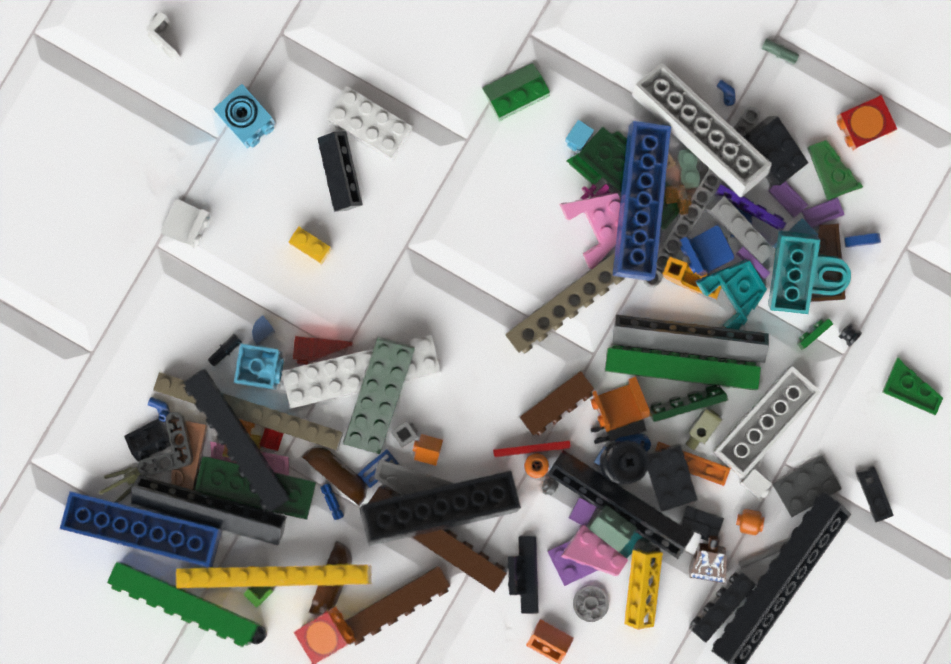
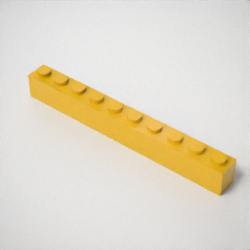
M369 564L176 569V588L372 584V565Z

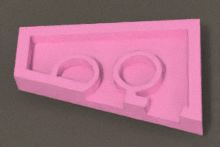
M585 525L579 528L561 555L563 558L594 567L596 570L613 576H619L628 562L627 558L591 532Z

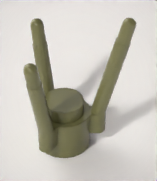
M130 466L127 469L105 475L104 478L108 479L125 474L123 479L100 490L99 494H103L125 482L128 485L134 484L138 475H141L137 466L134 468ZM132 486L128 488L114 503H119L129 493H131Z

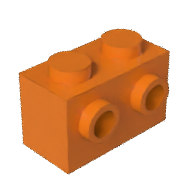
M540 619L533 629L526 646L560 664L566 656L574 637Z

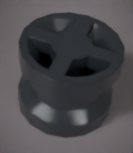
M849 323L838 337L844 339L850 347L861 336L862 332L856 330L854 325Z
M259 624L251 642L252 644H260L266 639L267 631L264 626Z

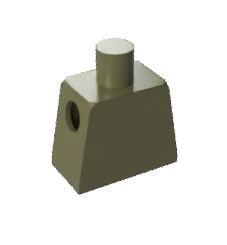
M705 407L689 429L688 434L691 436L685 444L692 450H695L700 442L705 445L721 423L722 416L711 408ZM699 428L705 429L703 434L697 432Z

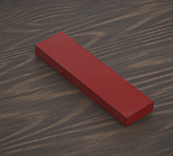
M570 440L494 449L493 454L495 457L568 449L571 445Z

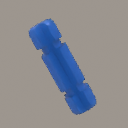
M329 483L322 485L320 489L325 494L324 498L330 511L333 512L334 520L343 518L344 514L339 509L340 505L335 494L332 493L331 485Z

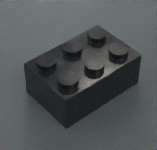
M768 116L743 136L746 141L772 164L766 176L770 185H782L809 163L778 116Z
M679 443L647 453L649 457V469L647 472L661 512L698 501L682 447Z

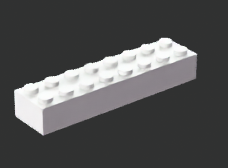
M663 63L659 64L635 84L632 96L663 125L671 126V133L740 197L745 195L768 175L772 164Z
M432 335L399 342L414 346L415 348L404 382L441 373ZM373 349L281 371L290 409L359 393Z

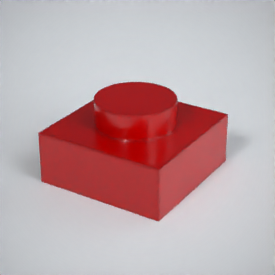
M265 427L259 446L278 451L284 433Z

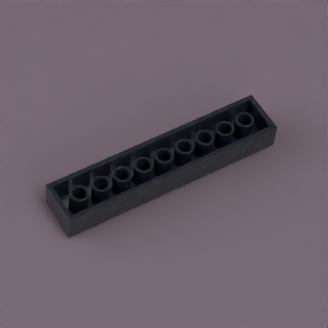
M822 492L821 495L815 498L810 511L803 515L800 525L792 531L791 538L782 545L779 555L770 562L767 572L758 579L755 589L748 593L743 606L736 610L733 620L725 626L724 633L715 640L711 652L728 664H747L852 515L842 503L825 492Z

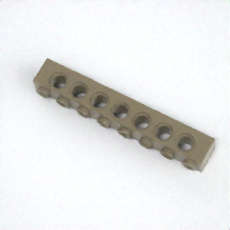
M615 253L505 334L518 354L521 352L525 354L533 348L531 344L537 340L539 343L549 336L547 332L551 329H554V331L558 330L564 325L563 320L567 317L571 320L579 314L578 309L582 306L587 308L595 302L593 300L594 297L598 294L602 297L610 291L608 288L613 283L618 285L625 279L624 277L612 276ZM601 273H608L610 280L603 282L600 279ZM585 285H594L595 292L587 293L584 289ZM577 295L580 299L579 304L572 305L569 302V297ZM557 306L562 307L564 315L556 316L554 308ZM539 319H548L549 326L546 328L540 327L538 324ZM526 329L533 331L534 337L532 339L524 338L523 332Z

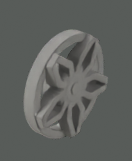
M585 586L575 594L573 609L576 615L583 621L596 622L601 620L608 612L609 599L601 588ZM586 589H590V591L588 592V597L586 596V594H583L581 592ZM593 589H595V596H591ZM598 591H600L603 594L605 599H596L598 597ZM578 596L585 597L584 601H581ZM576 600L583 604L578 610L576 608ZM599 601L606 602L605 604L599 605ZM605 607L604 612L600 615L597 608ZM582 608L586 609L585 612L579 614ZM595 610L597 613V618H595V616L592 614V612ZM588 611H589V615H590L593 619L585 618V617H583V615H586V614L588 613Z

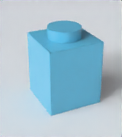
M578 120L565 139L566 146L575 152L576 150L581 152L594 133V130Z

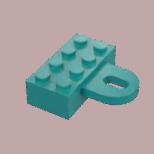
M779 231L768 299L770 311L809 315L812 293L836 295L848 287L851 281L849 266L839 257L818 255L820 245L818 235ZM825 271H837L842 273V278L838 281L825 280L822 278V275Z

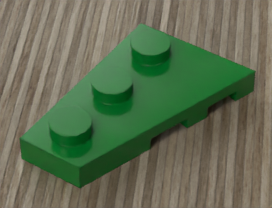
M827 140L807 147L827 201L863 188V185L854 178L851 170L846 168L840 160V156Z

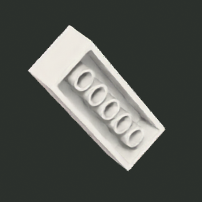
M790 366L712 452L740 478H744L821 391L797 369Z

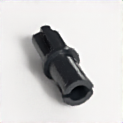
M233 334L226 342L219 345L220 348L208 358V362L212 366H216L227 355L230 356V353L242 341Z

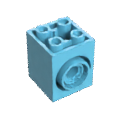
M243 84L238 86L213 108L217 116L247 149L249 147L254 148L259 144L260 138L264 134L267 136L275 129L274 125L276 123ZM242 113H247L244 118H240Z
M240 344L234 383L277 390L282 377L281 371H283V352L278 349Z

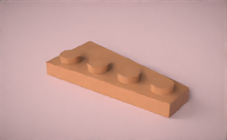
M179 419L171 420V423L175 424L176 428L177 421H179ZM185 421L193 453V462L187 467L172 470L171 484L195 490L208 425ZM182 428L173 429V432L182 431ZM182 434L176 435V444L180 445L184 442ZM186 447L177 448V451H182V457H180V461H184L185 463V459H187L188 456L183 454L182 449H186Z

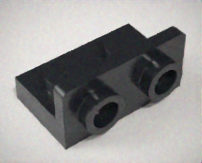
M159 419L124 436L132 456L138 462L149 458L157 452L164 451L171 445Z

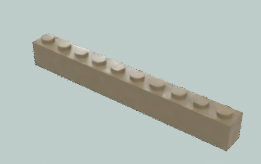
M161 372L158 373L153 391L193 404L196 403L193 396L189 397L183 388L185 380ZM222 393L239 419L338 451L344 432Z

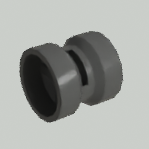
M646 538L639 539L634 545V549H640L645 552H661L658 546L652 544ZM655 557L651 558V564L655 562Z

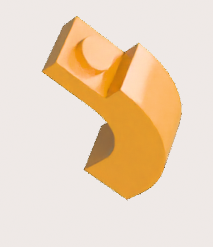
M670 256L662 274L664 278L697 294L703 293L696 281L708 276H700L697 273H693L688 263ZM719 286L708 297L717 300L722 287Z

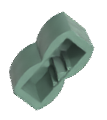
M690 149L680 150L676 158L677 168L680 171L679 185L682 191L696 190L700 183V175L696 168L698 159Z

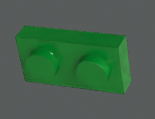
M829 318L825 321L820 319L813 325L815 329L811 333L806 331L799 337L800 342L797 344L800 349L803 350L829 329L833 325L832 321Z

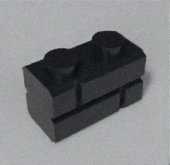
M686 505L680 525L692 533L700 534V539L708 541L709 536H719L724 518Z

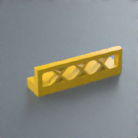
M640 549L632 551L625 625L637 630L654 627L663 552H645ZM655 557V563L651 567V558ZM653 576L652 583L648 585L649 579ZM651 595L649 603L646 604L647 597ZM648 613V622L644 623V617Z

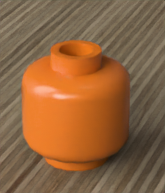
M531 454L525 460L524 470L532 478H541L549 470V461L542 454Z
M744 509L742 514H738L736 525L740 526L739 530L741 533L756 536L759 532L763 531L765 517H762L760 511Z

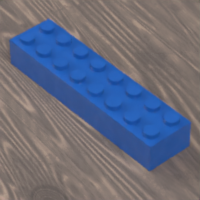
M633 121L628 126L612 276L651 281L656 276L671 126Z
M69 491L59 528L213 568L222 534L220 529Z

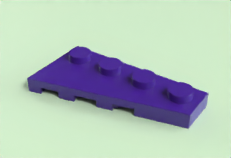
M722 184L714 194L715 196H725L733 206L779 231H782L787 224L783 221L784 218L775 213L772 215L767 212L765 207L759 204L755 205L745 196L740 197L732 189Z

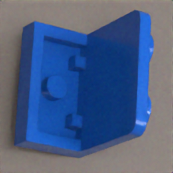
M714 226L692 239L686 236L680 240L682 246H680L681 251L685 257H689L691 261L689 266L692 272L700 276L712 272L735 258L719 226Z

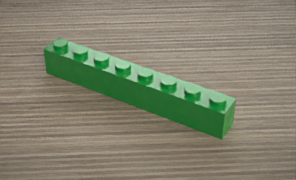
M612 345L606 351L604 372L756 391L759 389L761 367H757L754 362H745V365L737 364V360L726 359V362H718V358L707 357L706 360H701L697 355H688L685 358L680 357V353L669 352L668 355H661V351L650 350L649 353L642 352L641 348L631 347L629 351L623 350V346Z
M121 561L115 562L107 580V583L111 585V589L120 593L122 590L129 593L128 596L130 598L146 600L145 604L153 608L159 606L164 609V613L171 616L177 614L181 616L180 620L189 624L195 622L199 624L198 628L207 632L209 630L215 631L217 637L225 640L227 637L233 639L235 645L243 648L245 645H251L260 624L184 589L176 588L175 585Z

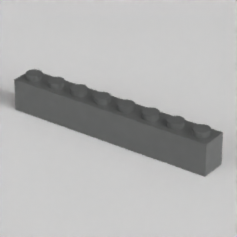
M616 314L612 344L765 363L769 348V333Z

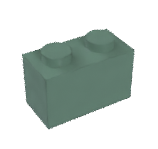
M607 505L588 528L618 552L630 541L637 530L634 525Z

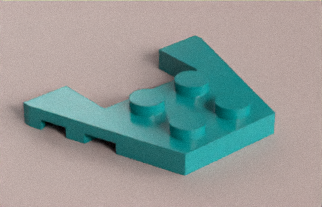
M747 259L696 281L705 296H709L719 286L722 287L736 310V313L723 324L724 328L739 330L742 325L746 324L747 316L752 309L755 310L767 291L752 263Z

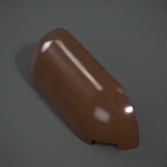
M314 447L307 450L301 456L358 506L364 502L367 494L365 482L330 450L323 447Z
M336 540L326 565H352V555L349 548ZM318 585L308 613L323 615L334 608L344 585Z

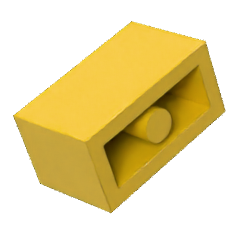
M299 226L288 241L291 246L320 265L324 263L332 250L329 245Z

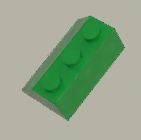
M533 63L482 87L499 122L550 97V91Z

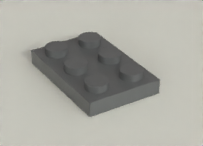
M823 455L772 484L791 518L812 507L815 498L821 495L822 492L831 496L842 489Z

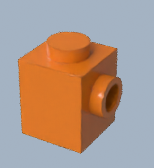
M421 434L419 441L415 440L412 449L413 452H416L414 460L436 466L443 440Z

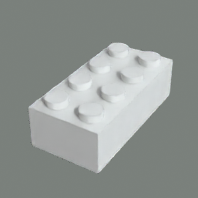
M346 86L327 116L329 123L342 131H346L347 134L391 161L394 160L412 131L410 124Z

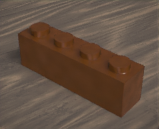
M580 371L521 415L519 419L532 436L537 434L539 437L547 431L545 426L551 422L553 425L563 418L561 414L565 411L570 413L578 407L576 404L578 401L583 399L585 402L593 396L592 391L594 387Z

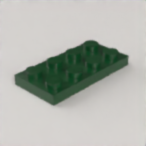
M712 385L706 387V390L702 392L691 391L685 397L675 396L669 398V401L665 403L661 401L654 402L649 407L650 418L653 422H658L728 401L727 393L720 386Z

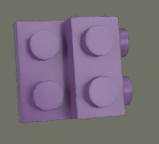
M571 540L547 551L564 587L598 571L594 567L561 557Z

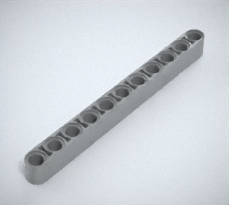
M753 106L746 108L733 129L741 128L747 134L759 121L760 111ZM746 113H753L755 115V120H748L746 117ZM710 168L658 251L657 260L663 257L668 261L669 256L676 258L681 249L680 246H682L680 240L690 235L705 210L704 208L708 205L722 182V179ZM707 177H714L716 185H709ZM698 193L706 195L707 199L705 202L697 199ZM694 209L697 213V216L695 218H690L687 214V210ZM684 225L687 228V233L680 234L677 227ZM669 241H674L677 244L675 251L668 248L667 244ZM657 262V282L650 283L647 280H643L644 284L650 288L656 287L664 278L662 274L665 267L659 266Z

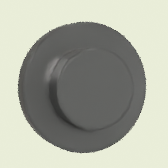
M547 478L542 484L543 494L553 495L559 483L553 478Z

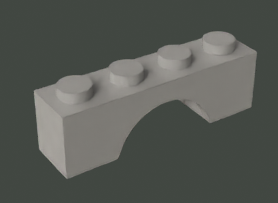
M717 195L704 208L716 222L725 227L740 242L742 247L747 249L761 264L774 253L775 249L725 196Z

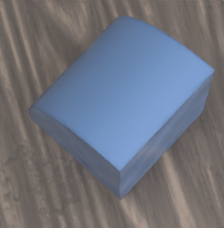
M264 315L255 322L252 329V337L256 345H259L276 332Z

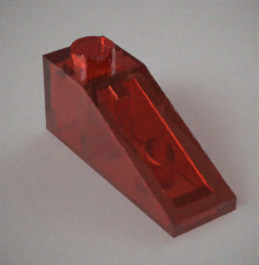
M295 336L293 360H297V364L308 365L309 362L320 360L353 347V342Z

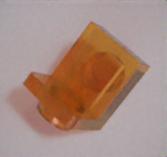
M684 185L665 187V203L677 202L681 215L688 214L689 206L692 205L690 194L687 195Z

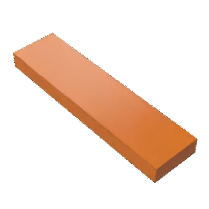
M658 441L655 451L670 445ZM683 451L690 474L722 486L725 485L731 468Z

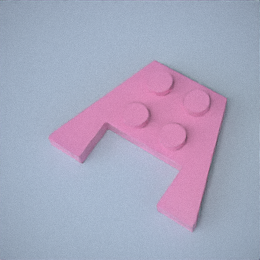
M616 192L559 204L567 220H571L583 212L587 216L599 242L598 245L582 253L590 269L595 268L616 245L621 201Z

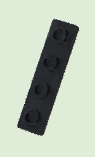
M519 536V555L508 556L509 595H520L522 614H538L536 536Z

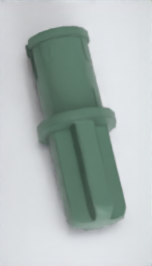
M766 38L761 48L775 55L776 58L780 57L792 64H795L799 58L798 53L785 48L784 44L781 46Z

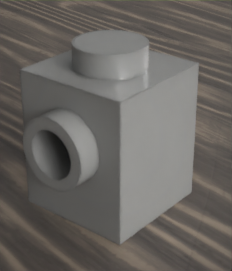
M407 421L391 431L402 448L418 438L416 433L419 432L413 422L409 424Z

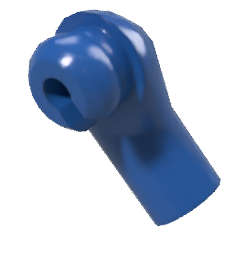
M721 79L716 87L723 92L724 104L732 106L736 102L735 89Z
M150 397L147 405L156 408L159 415L158 419L161 422H166L167 415L171 413L168 404Z

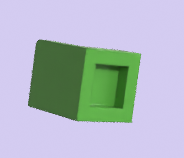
M271 586L250 587L243 595L258 608L275 590Z

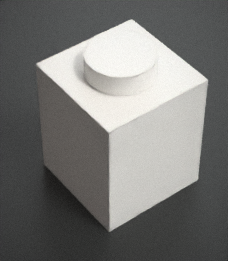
M751 469L740 482L756 498H761V496L765 498L771 491L769 487L772 483L755 469Z

